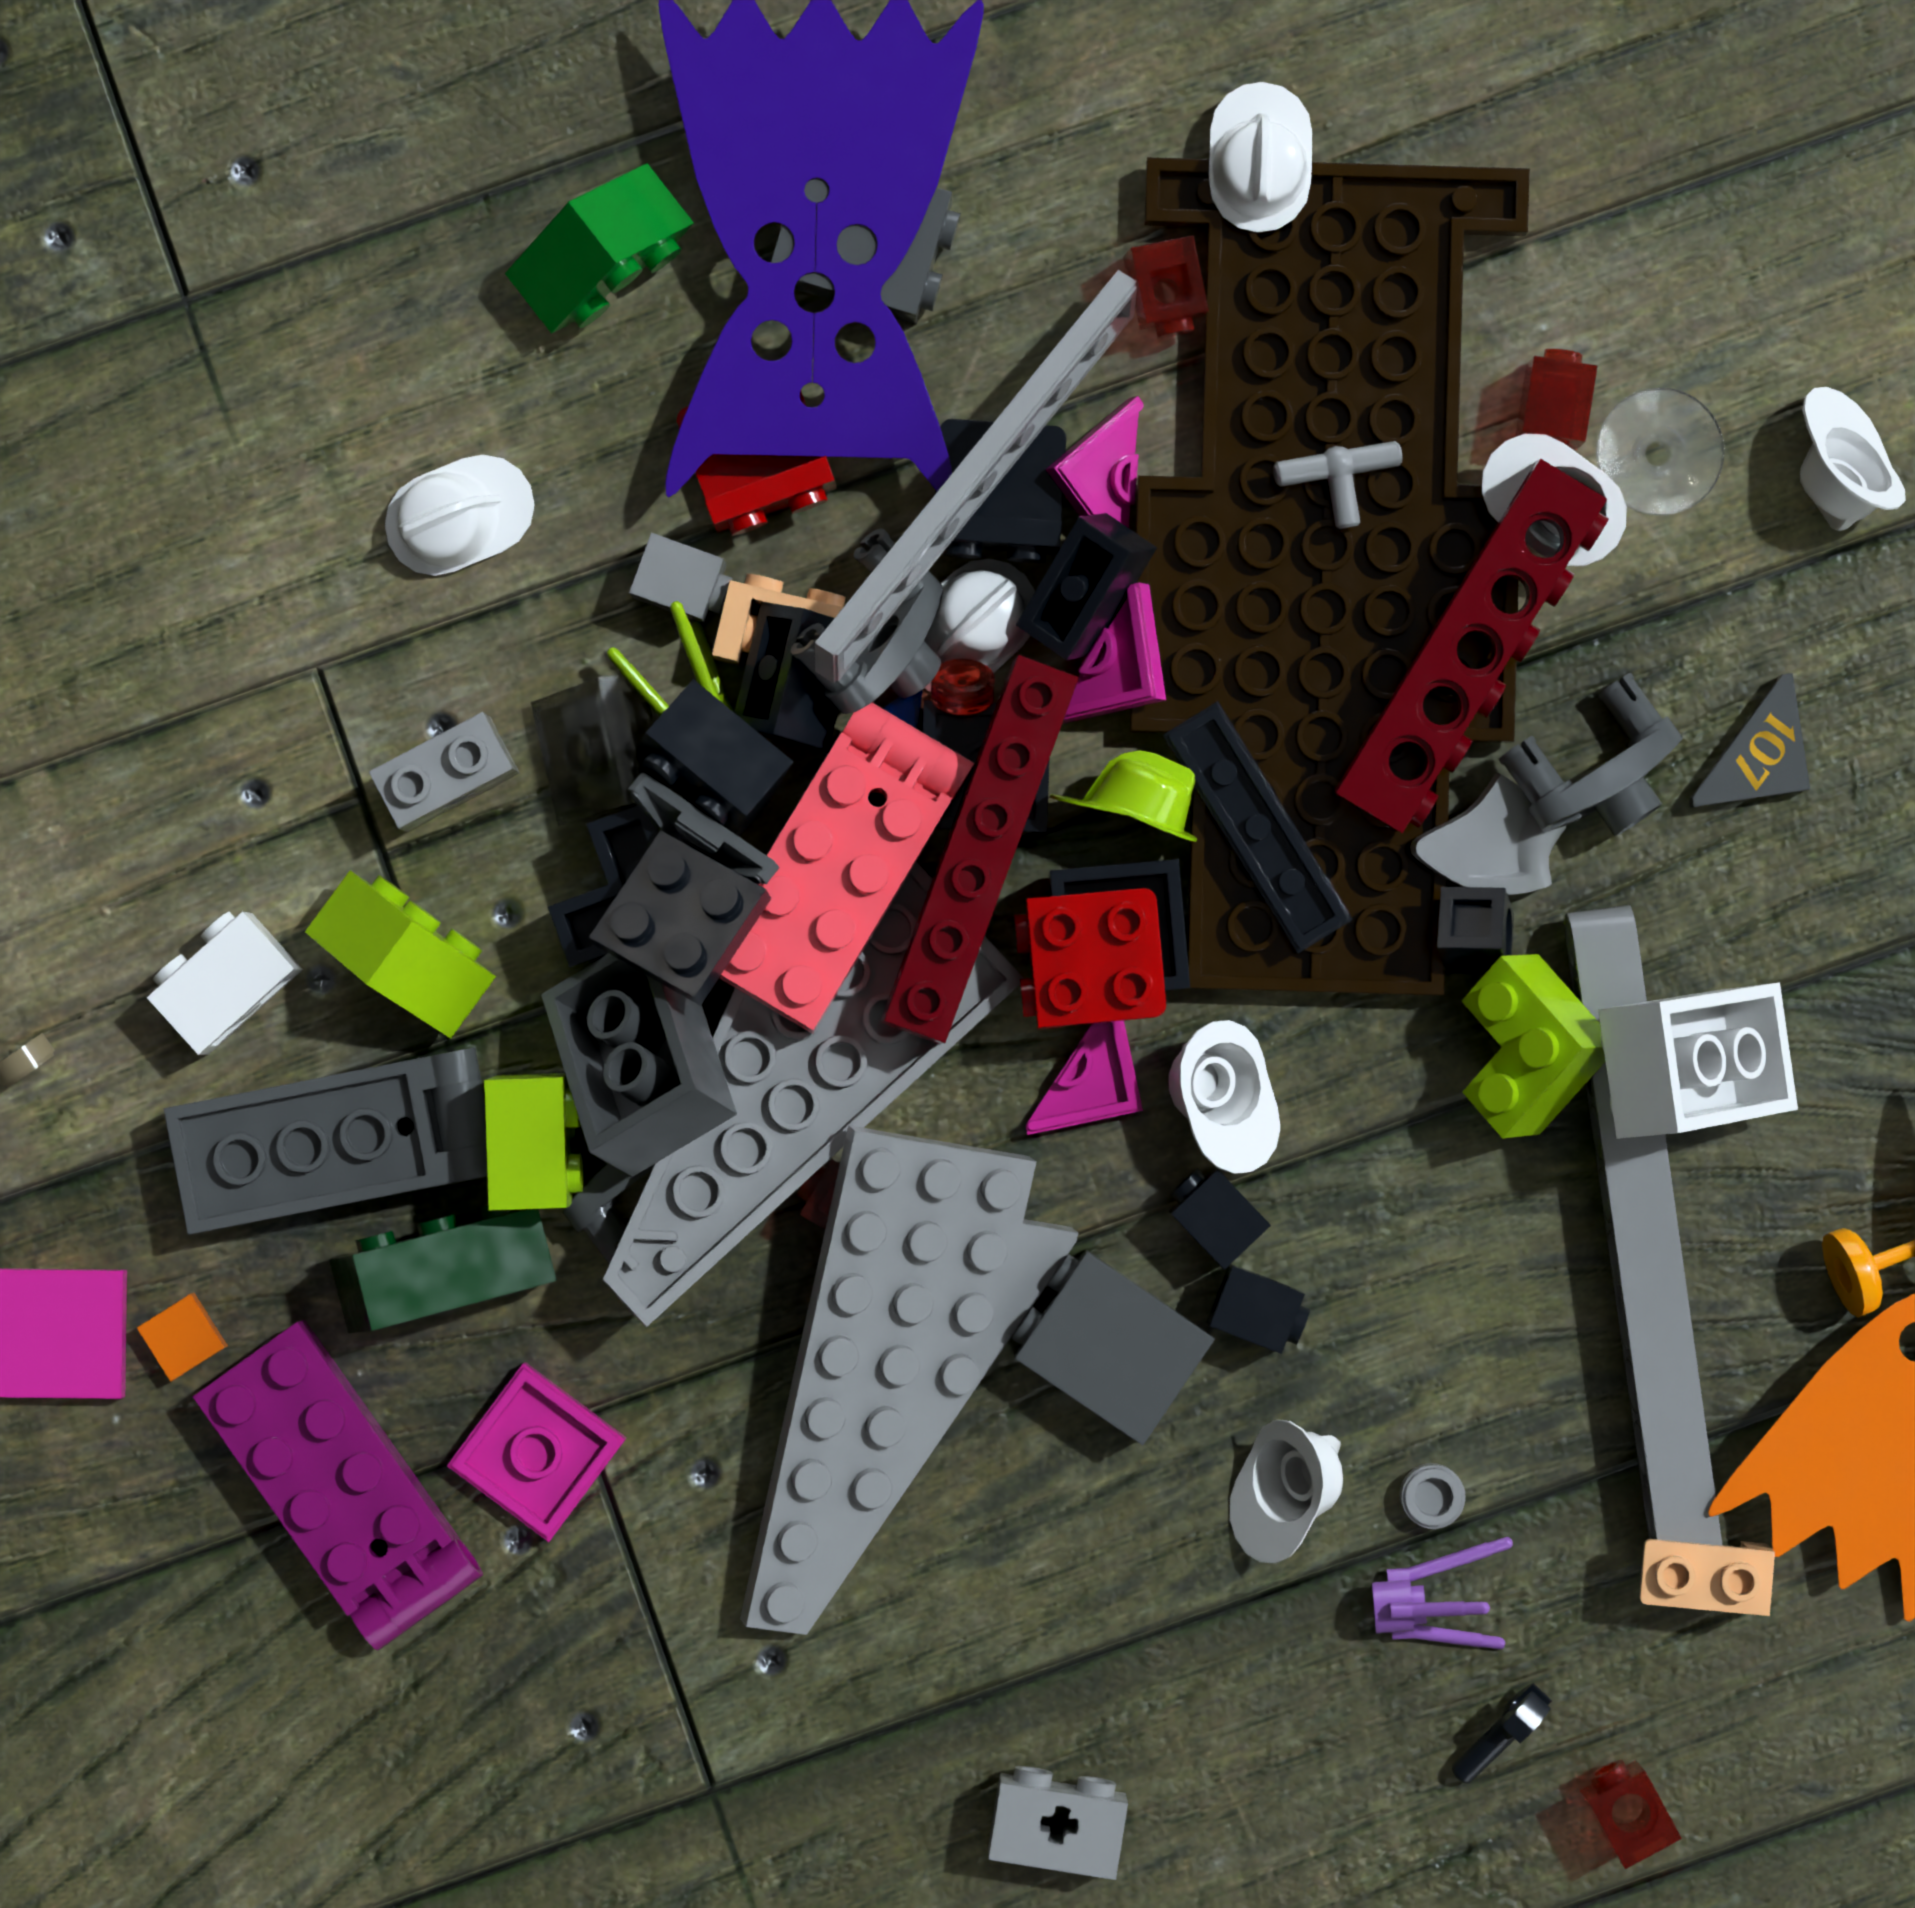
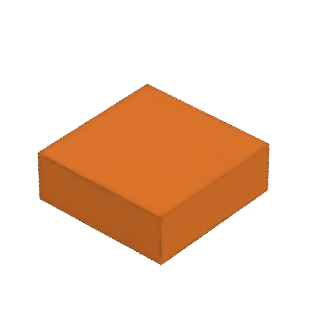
M195 1293L189 1294L137 1327L170 1382L228 1347Z

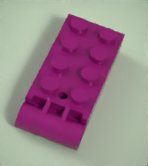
M306 1320L298 1321L193 1396L198 1406L345 1614L351 1616L360 1633L374 1649L378 1651L483 1576V1572L470 1550L444 1517ZM376 1539H382L387 1543L388 1551L386 1554H380L376 1551L374 1547Z

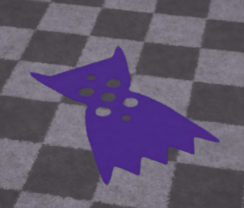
M659 0V13L664 43L696 180L718 237L733 266L744 278L748 286L747 298L737 307L725 324L702 372L682 421L666 474V496L669 498L676 494L703 462L713 454L910 459L938 492L952 475L948 451L922 374L903 329L891 310L881 299V290L885 282L896 271L910 248L937 188L978 44L984 14L982 0H977L971 5L939 43H932L927 37L908 0H890L869 33L862 40H856L850 33L831 0H811L793 29L784 39H779L773 32L755 0H732L715 31L708 38H702L673 0ZM813 178L823 179L829 186L827 198L817 203V219L816 202L810 201L804 191L807 182ZM774 222L789 228L795 242L790 256L784 261L777 263L766 262L760 258L754 247L755 234L762 226ZM856 224L868 227L873 231L877 239L875 255L865 264L859 265L850 264L843 260L837 250V240L842 230ZM815 235H816V261H815ZM813 272L821 273L828 277L835 290L834 300L831 305L824 311L817 313L807 312L799 307L794 295L795 285L802 276ZM765 321L781 322L791 333V348L786 356L779 360H764L752 348V334L756 327ZM813 321H814V347H813ZM854 322L862 323L869 327L874 334L876 342L871 356L863 362L857 363L848 362L841 358L835 348V338L840 328ZM812 364L813 383L820 385L825 395L823 402L817 407H807L800 400L802 387L812 383Z

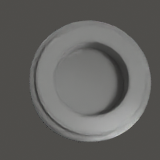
M1437 1463L1421 1464L1413 1468L1401 1483L1399 1494L1401 1506L1406 1515L1421 1527L1428 1529L1446 1527L1453 1523L1462 1513L1465 1505L1464 1486L1459 1477L1444 1465Z

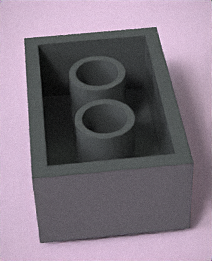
M609 953L541 994L588 1150L593 1155L633 1177L737 1115L702 1005L696 1004Z

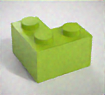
M350 870L306 929L305 933L366 985L451 1039L496 978L494 974L476 961L483 950L452 928L446 937L437 933L436 930L441 922L410 900L403 907L410 897L385 878L378 875L374 882L370 884Z
M1539 954L1500 956L1462 1000V1003L1501 1046L1500 1050L1462 1093L1502 1139L1540 1135L1606 1062L1601 1044L1600 1023Z
M566 1074L496 1075L484 1080L489 1211L568 1208L572 1204V1193L583 1192V1162L581 1153L571 1154L570 1139L575 1137V1128H580L581 1123Z

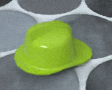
M1139 750L1123 753L1112 759L1083 799L1050 794L1049 798L1131 816L1175 836L1193 842L1197 841V837L1184 831L1191 795L1195 785V774L1190 768L1156 753Z

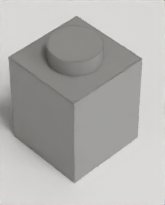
M651 532L629 593L638 601L671 612V603L679 601L683 605L688 619L706 624L710 611L721 614L729 581H733V578L723 575L727 566L724 558Z

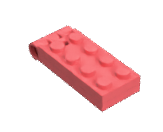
M873 702L854 712L768 852L767 856L776 862L779 869L767 884L759 883L758 885L765 888L772 899L719 978L813 1034L963 786L975 763ZM873 793H880L885 797L886 803L880 807H875L870 804L868 797Z

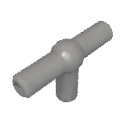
M1396 441L1351 449L1333 446L1328 448L1323 454L1277 461L1273 466L1274 479L1280 487L1328 479L1335 526L1339 529L1358 526L1360 516L1352 474L1400 466L1402 463V450L1400 444Z

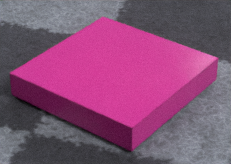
M0 1268V1397L124 1398L126 1389L127 1270Z
M524 1362L459 1448L447 1467L546 1541L550 1542L627 1437L528 1363Z

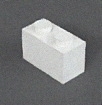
M230 911L223 914L202 933L201 938L207 943L189 960L182 954L177 956L153 978L159 987L147 999L198 1055H209L303 970L253 913L242 911L236 918Z

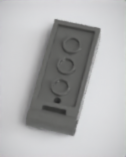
M475 1048L163 1108L188 1235L487 1176L485 1096ZM405 1117L410 1118L414 1123V1130L410 1135L404 1134L400 1129L401 1120Z

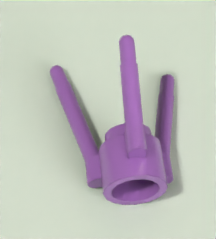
M1503 1537L1408 1568L1387 1569V1581L1372 1582L1376 1634L1392 1633V1640L1414 1638L1478 1648L1503 1649L1505 1647V1640L1501 1637L1418 1625L1427 1624L1426 1617L1487 1614L1490 1606L1487 1602H1425L1424 1585L1411 1586V1582L1508 1550L1513 1546L1512 1539Z

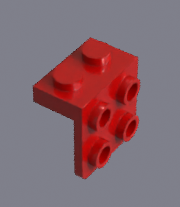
M800 391V400L804 405H806L802 392ZM688 406L681 409L677 415L679 429ZM713 454L695 472L717 532L729 528L732 536L749 532L767 524L766 514L789 506L792 514L819 506L828 501L826 492L837 489L826 456Z
M1140 888L1027 898L1025 903L1026 914L1014 915L1017 953L1030 952L1032 978L1020 979L1023 1017L1036 1016L1037 1030L1063 1028V1026L1156 1018L1164 1013L1166 1009V994L1156 895L1150 889Z

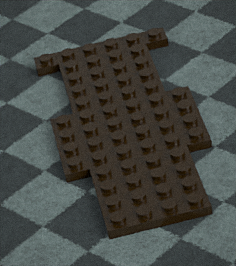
M1147 157L1144 225L1208 227L1201 477L1138 475L1136 533L1157 547L1137 583L1149 584L1166 701L1131 708L1130 732L1167 733L1218 701L1353 919L1297 954L1195 788H1193L1191 834L1197 837V841H1191L1187 953L1190 988L1444 995V964L1437 949L1441 887H1447V879H1444L1412 855L1410 846L1416 837L1448 821L1450 771L1442 768L1429 789L1439 796L1422 825L1417 828L1409 823L1403 833L1334 793V790L1498 524L1496 519L1488 512L1482 495V485H1457L1464 235L1525 236L1528 233L1530 168L1312 162L1311 185L1307 202L1296 218L1278 230L1256 233L1237 228L1220 214L1211 197L1209 159ZM1396 441L1400 444L1402 450V463L1400 466L1352 474L1360 516L1358 526L1342 529L1335 526L1328 479L1284 487L1277 485L1274 479L1273 466L1277 461L1323 454L1328 448L1333 446L1351 449ZM1503 576L1494 583L1491 590V598L1498 610L1508 614L1518 611V579L1511 576ZM1470 631L1459 640L1457 655L1461 663L1466 667L1480 669L1489 662L1492 656V645L1484 634ZM1510 657L1497 678L1507 686L1487 718L1476 713L1464 732L1465 736L1473 740L1472 742H1514L1517 660ZM1442 686L1435 687L1426 694L1423 701V711L1431 722L1438 725L1446 724L1457 714L1458 699L1450 689ZM1412 742L1398 744L1389 756L1391 771L1396 777L1403 780L1412 779L1419 775L1425 764L1423 751Z

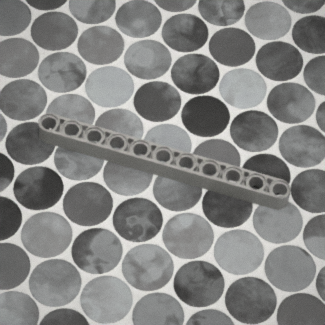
M1622 905L1566 913L1564 928L1572 990L1574 995L1600 1023L1598 1009L1647 1002L1638 934L1631 906ZM1605 1062L1586 1083V1091L1649 1539L1723 1545L1719 1516L1712 1517L1708 1513L1716 1494L1666 1135L1616 1139L1614 1117L1610 1108V1089Z

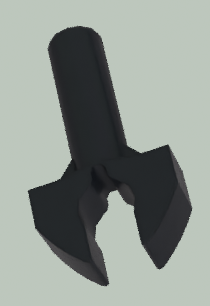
M1534 1683L1519 1691L1505 1705L1501 1718L1491 1729L1483 1734L1452 1764V1771L1455 1777L1462 1783H1471L1515 1739L1522 1743L1551 1709L1548 1704L1552 1700Z

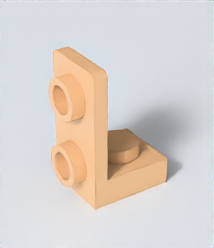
M747 573L745 583L730 580L712 656L716 661L740 666L743 652L749 653L758 618L757 615L752 614L754 605L760 606L761 602L799 607L835 618L844 607L846 597L809 588L807 598L782 593L784 582L756 574Z
M1647 1539L1643 1546L1639 1598L1646 1605L1770 1616L1775 1551L1767 1543L1741 1541L1740 1547Z

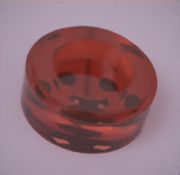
M961 658L946 661L941 664L938 673L931 681V700L936 707L951 714L970 715L984 711L994 701V673L988 666L976 660Z

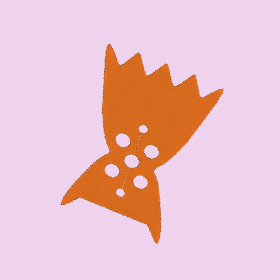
M1915 1293L1897 1301L1877 1315L1821 1366L1730 1476L1708 1510L1709 1516L1713 1517L1730 1511L1763 1493H1767L1771 1503L1772 1549L1775 1551V1557H1780L1819 1530L1827 1526L1833 1527L1840 1589H1846L1883 1563L1893 1558L1898 1559L1901 1572L1904 1619L1909 1622L1915 1619V1361L1907 1359L1902 1354L1899 1339L1904 1328L1915 1322Z

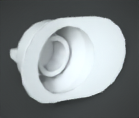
M1265 82L1245 84L1227 94L1214 112L1210 129L1209 156L1211 197L1222 217L1237 228L1256 233L1278 230L1294 220L1307 202L1312 170V128L1310 117L1299 98L1284 87Z
M1829 387L1812 389L1804 397L1803 414L1813 444L1801 466L1800 482L1830 527L1842 531L1848 529L1856 521L1864 519L1877 508L1884 510L1898 509L1906 501L1905 489L1891 466L1880 436L1870 418L1857 403L1842 392Z
M1545 434L1519 435L1504 441L1491 453L1482 472V495L1488 512L1497 522L1501 519L1534 463L1541 458L1607 498L1599 512L1609 518L1603 531L1589 551L1578 546L1567 566H1586L1602 560L1618 545L1626 528L1627 506L1620 488L1602 470L1563 442ZM1536 521L1527 529L1525 541L1526 545L1543 557L1548 558L1557 551L1560 544V536L1552 524L1546 521Z
M489 455L463 458L425 473L401 487L388 505L385 520L388 545L401 563L415 572L433 576L452 573L502 553L519 542L531 525L535 506L531 485L520 469L503 458Z
M994 559L970 561L955 570L941 583L943 587L942 599L934 621L924 640L940 657L941 666L936 676L925 687L927 691L947 696L971 691L994 674L1030 637L1028 633L1016 626V623L1031 600L1035 590L1025 574L1009 563ZM964 680H973L974 682L968 683ZM964 685L967 689L961 691L957 689V686ZM942 686H948V689L945 691L939 690Z
M1231 1020L1212 1021L1196 1030L1189 1041L1183 1044L1181 1052L1172 1063L1169 1072V1092L1176 1108L1188 1118L1193 1137L1201 1153L1215 1167L1232 1174L1252 1172L1267 1163L1277 1147L1280 1133L1278 1107L1259 1042L1245 1026Z
M1274 1420L1262 1427L1235 1481L1230 1496L1231 1526L1235 1539L1246 1554L1263 1563H1278L1291 1557L1302 1544L1315 1518L1333 1507L1341 1495L1343 1486L1342 1465L1338 1458L1341 1442L1332 1435L1320 1436L1313 1432H1306L1295 1423L1287 1420Z

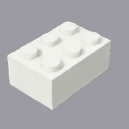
M1780 982L1720 989L1598 1009L1601 1026V1044L1605 1054L1610 1089V1108L1614 1117L1616 1139L1681 1133L1798 1110Z

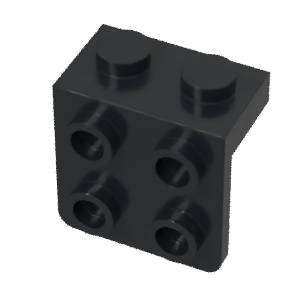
M948 419L942 423L940 428L948 451L952 473L994 423L993 421ZM1046 425L945 549L943 552L944 556L977 559L982 558V550L1008 551L1007 560L1045 563L1046 554L1057 555L1061 539L1063 493L1045 469L1066 452L1067 438L1062 428Z

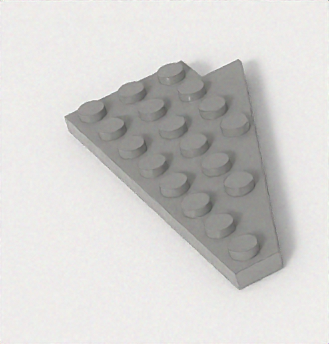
M917 862L813 1034L740 990L734 989L712 1038L737 1115L655 1163L602 1279L645 1328L843 1148L848 1125L861 1128L868 1125L1020 985V979H1024L984 936L946 1043L937 1044L880 1023L932 878Z
M848 1125L740 1620L746 1627L803 1635L808 1634L1075 1245L1078 1232L1072 1227L1024 1219L1037 1162L1030 1156Z

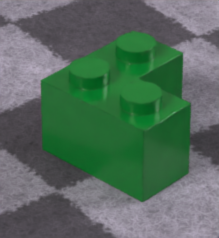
M648 163L569 201L504 274L551 334L573 322H576L579 328H584L599 318L610 307L609 302L605 299L610 292L616 293L629 285L641 274L644 267H647L651 273H654L670 263L682 250L676 242L694 222Z

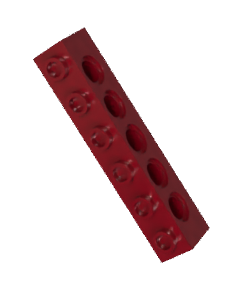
M1541 458L1534 463L1338 783L1334 793L1401 833L1404 832L1409 823L1417 828L1422 825L1439 796L1429 790L1442 768L1451 773L1455 771L1473 741L1464 735L1476 713L1487 718L1504 692L1507 685L1497 678L1510 657L1521 662L1536 640L1541 629L1531 623L1544 602L1555 607L1571 583L1575 574L1567 570L1566 566L1578 546L1589 551L1607 524L1609 518L1599 513L1607 498ZM1546 521L1557 529L1560 536V544L1557 551L1551 557H1537L1527 548L1525 535L1533 522ZM1503 576H1511L1518 579L1526 591L1524 605L1513 614L1498 610L1492 602V587ZM1470 631L1484 634L1492 645V656L1489 662L1480 669L1466 667L1461 663L1457 655L1459 640ZM1438 686L1450 689L1458 699L1456 716L1450 722L1442 725L1431 722L1423 711V701L1426 694ZM1403 742H1412L1418 745L1425 757V764L1421 773L1408 780L1396 777L1389 766L1391 751Z
M1018 655L1012 661L880 1023L937 1044L946 1043L1079 677Z

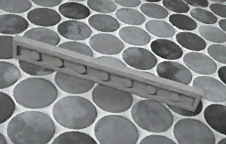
M1120 270L1109 280L816 640L815 672L832 683H835L836 680L839 682L1134 317L1137 295L1136 280Z

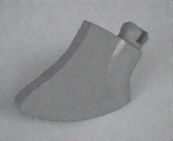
M1495 774L1475 803L1466 811L1416 837L1412 841L1410 849L1412 855L1417 860L1454 884L1462 887L1506 888L1508 895L1536 891L1552 884L1549 856L1553 846L1566 829V825L1554 830L1542 831L1528 811L1532 804L1521 788L1502 774Z

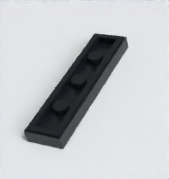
M1218 701L1162 736L1178 763L1190 768L1195 774L1194 788L1297 954L1353 920Z

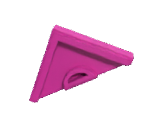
M1138 396L1128 398L1045 469L1079 516L1107 513L1129 528L1130 505L1135 503L1139 454H1135L1139 412L1144 407L1143 402Z
M1138 582L1128 587L1126 601L1109 628H1103L1078 669L1081 673L1078 676L1079 679L1062 724L1166 701L1149 584Z
M1124 1021L1092 1023L1026 1123L1027 1135L1143 1111Z

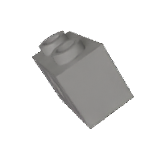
M484 712L369 771L398 829L406 832L520 773L491 717Z
M1016 1766L1014 1775L1000 1773L988 1845V1860L1116 1880L1128 1801L1126 1793L1115 1791L1116 1783L1114 1781L1098 1777L1079 1776L1077 1785L1052 1781L1053 1773L1051 1771L1029 1766ZM1056 1806L1066 1807L1068 1818L1076 1819L1075 1823H1064L1061 1833L1050 1832L1049 1821H1041L1042 1816H1053Z

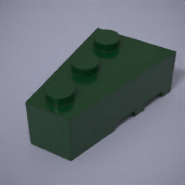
M488 1205L478 1208L481 1220L458 1226L454 1214L417 1224L420 1236L396 1242L393 1231L355 1240L358 1252L329 1259L348 1333L374 1331L557 1281L539 1209L489 1211Z

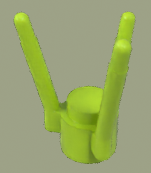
M674 601L671 603L670 610L697 682L730 710L734 711L724 693L702 624L698 621L690 624L683 605L679 601ZM609 648L607 651L608 658L660 717L669 705L617 648Z

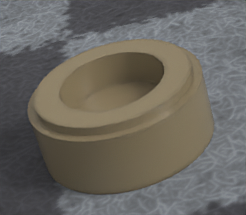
M43 1033L0 1061V1085L2 1088L4 1086L6 1088L10 1087L54 1056L53 1052L55 1049Z

